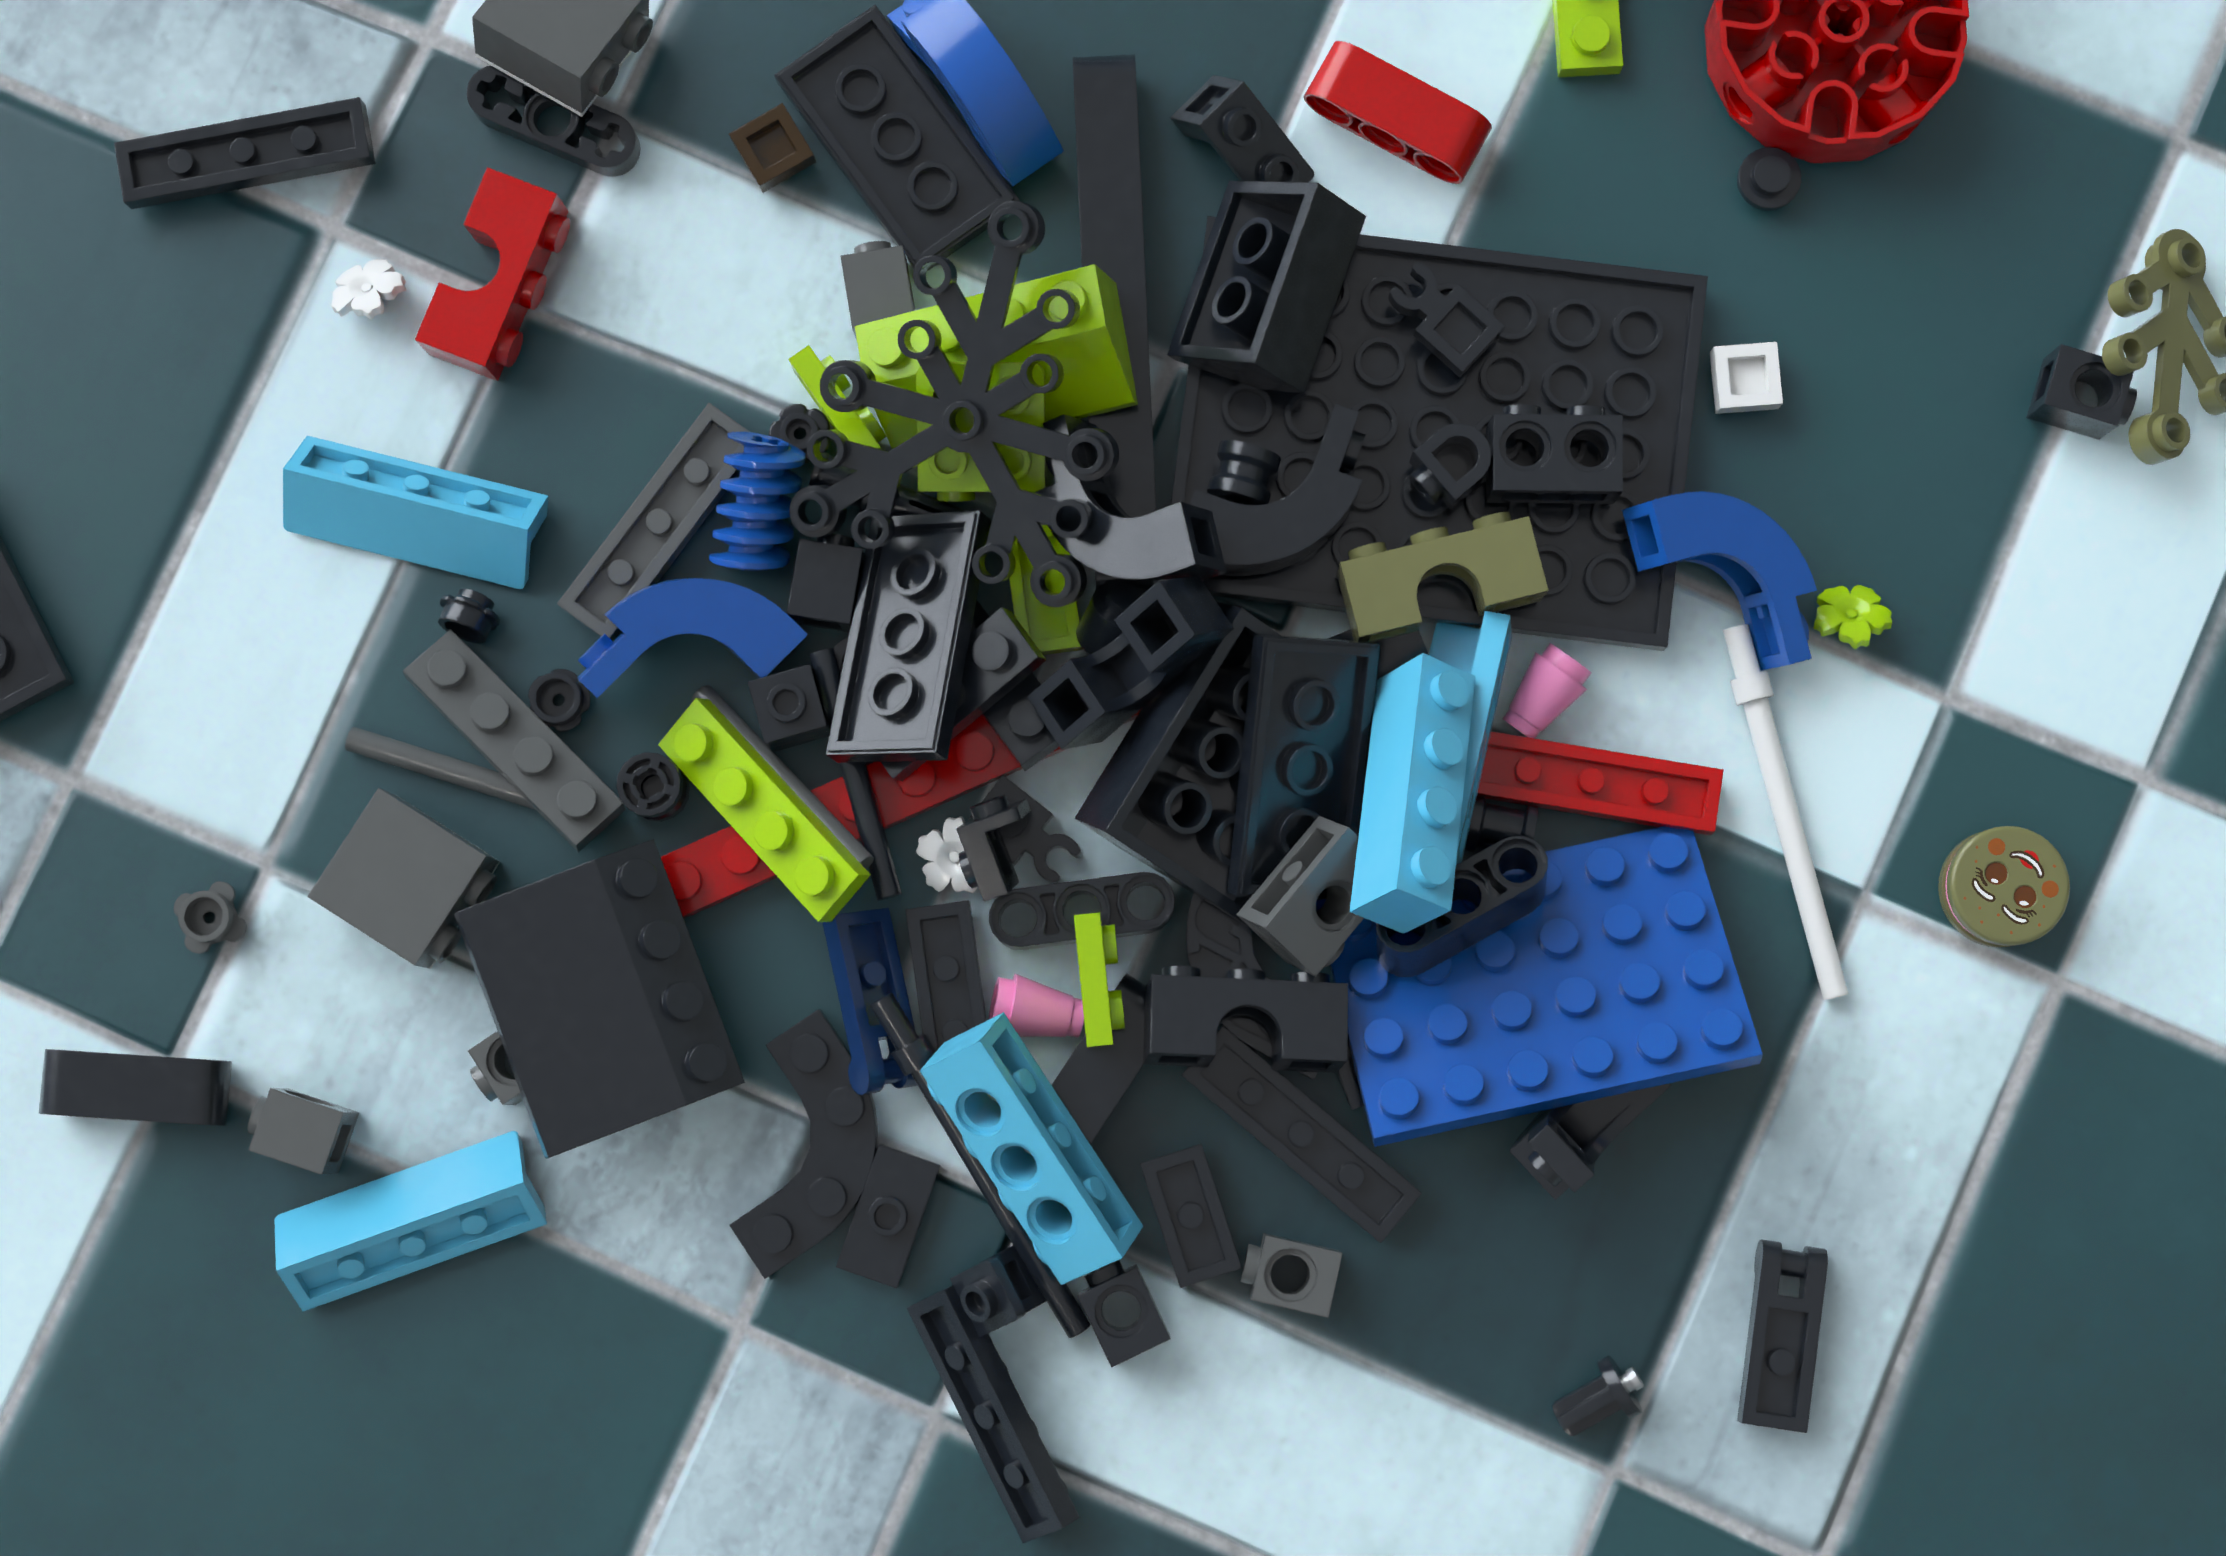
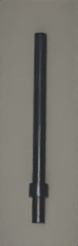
M891 992L872 1003L870 1007L895 1047L891 1055L904 1076L912 1075L1068 1338L1081 1334L1091 1324L1067 1284L1061 1285L1049 1266L1038 1258L1030 1237L1014 1213L1003 1205L998 1189L979 1160L968 1152L960 1131L944 1107L938 1104L931 1096L927 1082L920 1070L934 1055L935 1050L924 1033L919 1036L917 1035L894 994Z

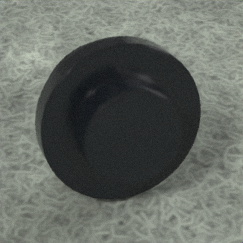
M1774 147L1757 149L1745 158L1739 168L1737 175L1738 189L1744 200L1757 209L1765 211L1781 209L1788 205L1799 191L1801 185L1799 165L1789 153L1782 149Z

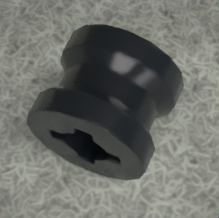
M1236 440L1221 441L1217 453L1221 462L1218 474L1210 477L1207 493L1243 505L1268 504L1271 493L1267 488L1270 476L1278 472L1281 457L1268 449Z

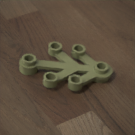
M2172 229L2159 235L2146 252L2145 269L2137 274H2132L2113 282L2108 289L2110 307L2118 316L2124 318L2147 310L2152 304L2153 293L2159 289L2163 290L2161 311L2132 332L2108 340L2102 349V359L2106 368L2116 376H2123L2143 368L2147 362V353L2158 346L2152 412L2135 418L2129 428V443L2133 453L2140 461L2148 465H2155L2179 456L2190 441L2189 424L2178 413L2183 363L2198 389V398L2202 408L2211 415L2226 413V373L2218 374L2187 317L2188 304L2204 330L2203 340L2207 350L2218 358L2226 356V316L2223 317L2203 280L2206 271V256L2203 247L2190 233L2181 229Z

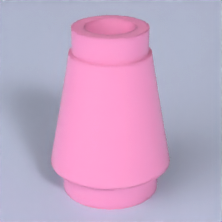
M1550 643L1542 655L1535 652L1509 706L1510 709L1502 719L1528 738L1535 739L1540 731H1544L1587 690L1582 685L1588 679L1591 672Z
M1014 974L1013 979L998 977L996 980L990 1004L989 1019L1004 1012L1020 1037L1071 1036L1078 1038L1080 1036L1084 1022L1082 999L1074 998L1072 995L1018 974Z

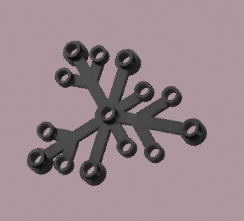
M1008 201L996 207L988 221V235L995 246L978 318H976L957 284V270L949 259L942 256L929 255L920 259L913 271L916 287L922 293L933 296L967 356L962 383L941 347L942 338L938 327L927 320L908 321L901 327L897 340L898 346L905 356L917 359L938 398L878 382L872 370L860 361L840 360L830 364L824 370L820 379L821 396L830 408L838 412H857L866 407H872L929 423L932 426L889 452L850 441L838 430L817 431L810 437L807 443L809 460L815 466L822 469L843 466L857 471L832 486H807L798 491L790 504V517L795 528L806 536L821 537L831 535L843 525L846 519L847 508L869 495L866 510L860 512L852 522V536L864 548L874 549L883 547L893 539L895 534V523L892 516L902 475L947 447L957 452L970 453L997 502L986 546L977 550L972 560L974 574L979 580L987 584L1000 583L1009 579L1016 567L1013 549L1017 537L1033 566L1030 577L1033 594L1044 605L1062 607L1074 603L1083 595L1087 585V575L1083 565L1073 556L1056 553L1040 523L1050 525L1053 531L1060 537L1067 539L1076 538L1086 534L1091 528L1093 522L1092 510L1081 499L1057 500L1022 490L995 442L1063 461L1068 472L1075 478L1083 481L1100 480L1109 476L1118 464L1119 447L1114 437L1100 428H1084L1068 435L1000 416L1035 394L1053 392L1061 385L1064 378V369L1061 362L1053 355L1033 354L1023 362L1019 373L988 391L995 364L1053 329L1071 327L1080 315V304L1073 293L1063 289H1051L1040 296L1035 309L1004 327L1021 257L1036 250L1045 235L1044 219L1034 206L1019 201ZM1012 215L1018 216L1022 222V232L1015 240H1009L1003 232L1005 220ZM934 263L941 265L945 273L943 283L937 288H932L926 280V272ZM1058 296L1064 298L1068 304V314L1060 322L1054 321L1048 311L1050 302ZM918 327L923 328L929 336L928 346L922 352H917L910 342L912 332ZM1040 361L1048 363L1052 370L1051 380L1045 386L1038 385L1032 376L1034 366ZM842 374H846L853 384L851 394L845 399L841 398L835 390V382ZM962 408L969 409L974 416V425L967 433L960 431L955 422L956 414ZM826 437L832 438L837 444V455L832 461L825 460L820 452L821 442ZM1085 442L1093 444L1098 453L1097 461L1091 467L1083 466L1077 455L1079 447ZM812 499L817 501L822 508V517L816 524L810 522L805 514V507ZM1067 506L1075 507L1081 515L1080 526L1075 531L1067 529L1061 520L1062 512ZM870 517H875L882 525V534L876 541L869 539L864 530L865 523ZM991 551L998 553L1003 559V570L998 576L991 575L985 568V558ZM1051 569L1061 572L1065 579V586L1059 594L1051 592L1045 583L1046 575Z

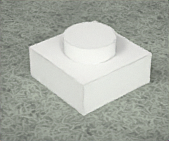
M1777 342L1714 346L1710 351L1715 414L1774 410L1781 407L1783 397Z

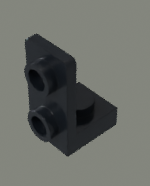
M1213 75L1170 117L1184 136L1209 142L1239 181L1309 183L1314 177L1313 169L1244 81Z

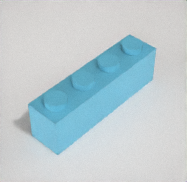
M1421 653L1377 680L1350 903V913L1403 934L1450 912L1452 908L1475 685L1474 675L1425 653Z

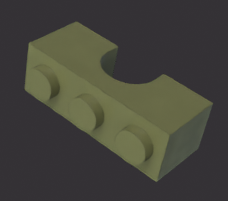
M1499 512L1474 520L1472 522L1474 530L1449 535L1447 527H1438L1412 535L1410 537L1412 545L1387 551L1385 542H1377L1348 551L1349 560L1340 562L1336 574L1353 640L1376 642L1417 632L1423 622L1417 601L1418 585L1425 579L1438 574L1455 576L1467 584L1474 596L1479 616L1484 615L1485 611L1499 612L1540 602L1549 590L1529 516L1511 520L1510 512Z

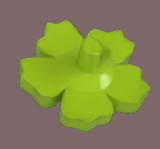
M1856 585L1852 588L1851 593L1844 586L1824 589L1817 596L1816 603L1820 607L1817 608L1813 629L1818 630L1823 637L1839 631V641L1849 643L1853 649H1857L1860 646L1867 647L1869 646L1871 633L1880 635L1883 630L1891 629L1892 612L1887 607L1880 605L1881 597L1871 588Z

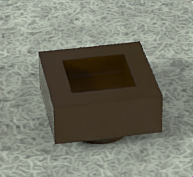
M783 103L729 133L732 143L762 193L816 163L813 152Z

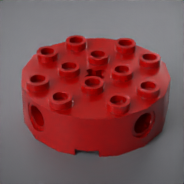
M1714 0L1705 24L1708 75L1729 116L1765 147L1782 149L1792 157L1810 163L1862 161L1905 141L1956 81L1967 43L1966 21L1969 18L1968 0ZM1838 29L1843 35L1841 33L1834 34L1833 32Z

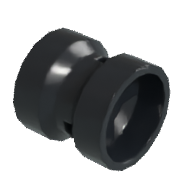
M644 752L631 757L623 764L617 776L616 788L620 800L629 810L649 821L662 822L674 818L684 809L689 799L690 786L686 775L670 759L658 753Z

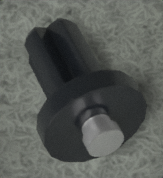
M1608 1355L1598 1361L1597 1364L1602 1375L1553 1403L1554 1415L1563 1430L1569 1436H1575L1621 1409L1630 1419L1643 1413L1633 1390L1636 1389L1638 1391L1644 1387V1384L1633 1367L1627 1369L1626 1373L1623 1374L1611 1356Z

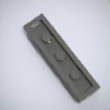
M708 403L558 601L557 605L600 637L606 634L614 641L621 631L604 614L629 595L660 581L727 492L720 488V480L737 478L740 474L739 470L723 462L724 455L742 453L744 449L743 445L728 438L727 433L749 431L711 403Z
M451 629L403 670L406 679L578 853L626 810L620 798Z

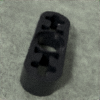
M486 66L478 70L468 83V103L478 119L490 128L608 177L626 174L636 165L639 159V139L631 124L620 115L594 104L588 108L582 117L567 109L571 115L568 128L560 135L546 136L540 133L537 128L540 114L549 107H563L562 105L493 66ZM502 84L505 85V90L511 99L525 106L523 122L518 124L522 117L515 107L498 102L494 109L490 110L491 106L484 97L485 93L488 90L498 92ZM585 119H590L586 123L590 133L599 138L609 140L614 132H617L624 149L621 152L611 150L606 158H602V152L594 141L582 136ZM579 142V147L575 148L574 146Z

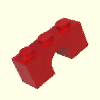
M487 167L463 225L476 242L499 251V268L495 277L487 285L477 290L464 291L440 282L438 283L415 338V341L430 356L495 381L499 380L504 366L510 368L515 363L523 342V333L519 329L527 310H535L541 302L547 283V277L543 274L551 253H559L570 230V218L567 217L568 210L557 193Z

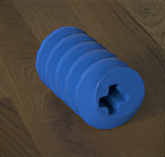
M751 432L727 433L728 438L743 445L744 449L742 453L724 455L723 462L739 470L740 476L720 480V488L736 495V502L716 506V513L733 522L732 527L713 530L712 537L729 545L727 552L709 554V561L719 566L746 571L784 567L790 562V552L779 544L788 542L794 537V527L782 520L790 517V504L792 498L785 494L797 492L802 486L801 477L788 469L804 465L806 455L796 446L773 436Z

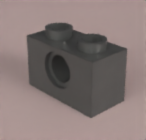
M1318 816L1236 914L1286 963L1315 977L1322 968L1329 966L1340 956L1346 939L1364 919L1350 913L1358 836L1349 827ZM1327 888L1326 901L1316 911L1317 898Z

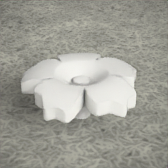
M371 260L365 264L363 269L361 265H356L341 274L335 281L338 288L333 291L331 307L335 313H339L340 317L353 310L356 316H366L371 320L376 315L384 313L382 299L393 300L398 293L406 291L404 286L406 281L402 274L395 272L388 260Z
M962 816L947 818L943 825V834L939 830L933 829L928 835L920 836L918 839L919 844L916 853L929 861L922 868L926 876V884L932 886L938 892L942 891L950 881L952 888L956 892L967 891L974 893L978 888L972 889L968 885L959 862V853L964 851L956 829L965 822Z

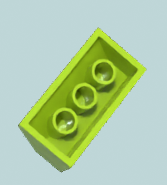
M1093 264L1014 285L1004 327L1035 309L1040 296L1051 289L1070 291L1077 297L1080 304V315L1074 325L1066 329H1053L1000 361L1024 362L1033 354H1050L1061 362L1064 369V378L1061 385L1055 391L1045 393L1046 421L1063 414L1081 419L1138 405L1117 283L1097 265ZM984 293L965 297L976 318H978ZM1058 296L1050 302L1048 307L1050 317L1054 321L1060 322L1067 316L1068 304L1064 298ZM938 305L855 326L860 362L866 364L872 370L878 382L916 392V371L920 364L917 359H911L901 352L897 340L901 327L911 320H927L935 324L941 333V347L949 362H967V356ZM918 327L912 332L910 338L912 347L917 352H922L928 346L929 336L923 328ZM1040 361L1038 364L1044 368L1046 385L1051 380L1052 370L1048 363ZM874 408L892 449L917 435V422L915 419Z

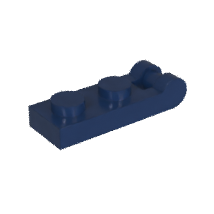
M889 908L837 914L831 922L822 923L851 1054L848 1068L851 1087L858 1095L880 1092L885 1084H892L895 1088L917 1086L911 1074L903 1075L891 1055L895 1047L870 1007L872 1003L892 992L915 1029ZM880 1040H887L889 1055L885 1059L882 1058Z

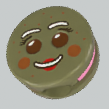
M2000 826L1973 834L1962 840L1952 849L1941 868L1938 891L1940 903L1947 919L1960 934L1980 945L1999 948L2032 942L2052 930L2061 919L2068 904L2070 880L2063 858L2047 839L2025 828Z

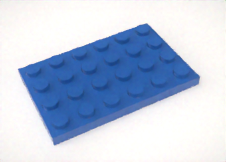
M1662 826L1546 851L1545 853L1548 858L1546 891L1539 907L1451 958L1413 977H1398L1388 973L1382 967L1377 957L1376 923L1364 918L1346 939L1340 956L1329 966L1334 983H1348V1042L1374 1147L1760 1064L1763 1055L1694 832L1692 830ZM1512 869L1503 874L1507 880L1514 883H1522L1532 878L1528 872L1521 869ZM1326 899L1316 901V911L1324 905ZM1456 900L1452 902L1451 911L1457 914H1467L1473 912L1477 906L1467 900ZM1408 931L1404 934L1397 932L1390 939L1399 945L1409 946L1417 943L1421 937L1417 933Z

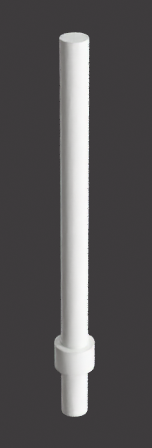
M1748 624L1734 626L1723 630L1736 677L1730 683L1736 705L1744 706L1823 1000L1844 996L1849 993L1768 699L1774 696L1768 671L1761 672Z

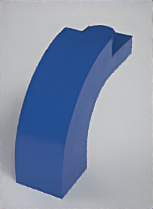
M904 0L903 5L887 15L898 36L922 59L943 85L961 112L982 150L999 173L1012 186L1064 152L1048 119L1021 74L995 36L966 0Z
M1705 491L1674 494L1622 510L1638 572L1675 562H1694L1712 569L1730 585L1739 601L1745 624L1749 626L1761 671L1812 659L1808 646V624L1799 611L1796 596L1817 591L1808 564L1799 548L1775 520L1743 500L1721 493Z
M674 579L645 587L629 595L604 614L622 633L614 641L606 634L602 635L578 659V662L586 669L577 678L598 698L649 647L665 638L680 634H699L719 641L757 678H763L808 634L779 606L746 587L716 579Z

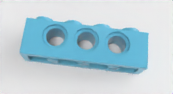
M1003 1012L944 1042L921 1068L920 1072L927 1082L933 1099L944 1107L960 1131L968 1152L979 1160L995 1184L1003 1205L1014 1213L1030 1237L1038 1258L1049 1266L1061 1285L1122 1259L1143 1228V1224L1005 1013ZM987 1094L994 1097L996 1101L992 1100Z

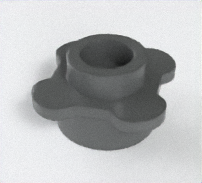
M219 881L213 883L209 891H198L193 894L184 893L176 899L174 913L178 917L182 932L186 935L184 944L189 951L204 954L209 951L213 944L224 940L237 942L244 937L247 924L244 919L237 915L233 903L236 891L232 885ZM208 912H213L216 916L215 921L211 924L205 921V915Z

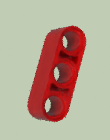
M1335 41L1303 96L1306 104L1327 120L1428 174L1452 184H1460L1464 180L1492 130V125L1488 119L1474 108L1360 47L1344 41Z

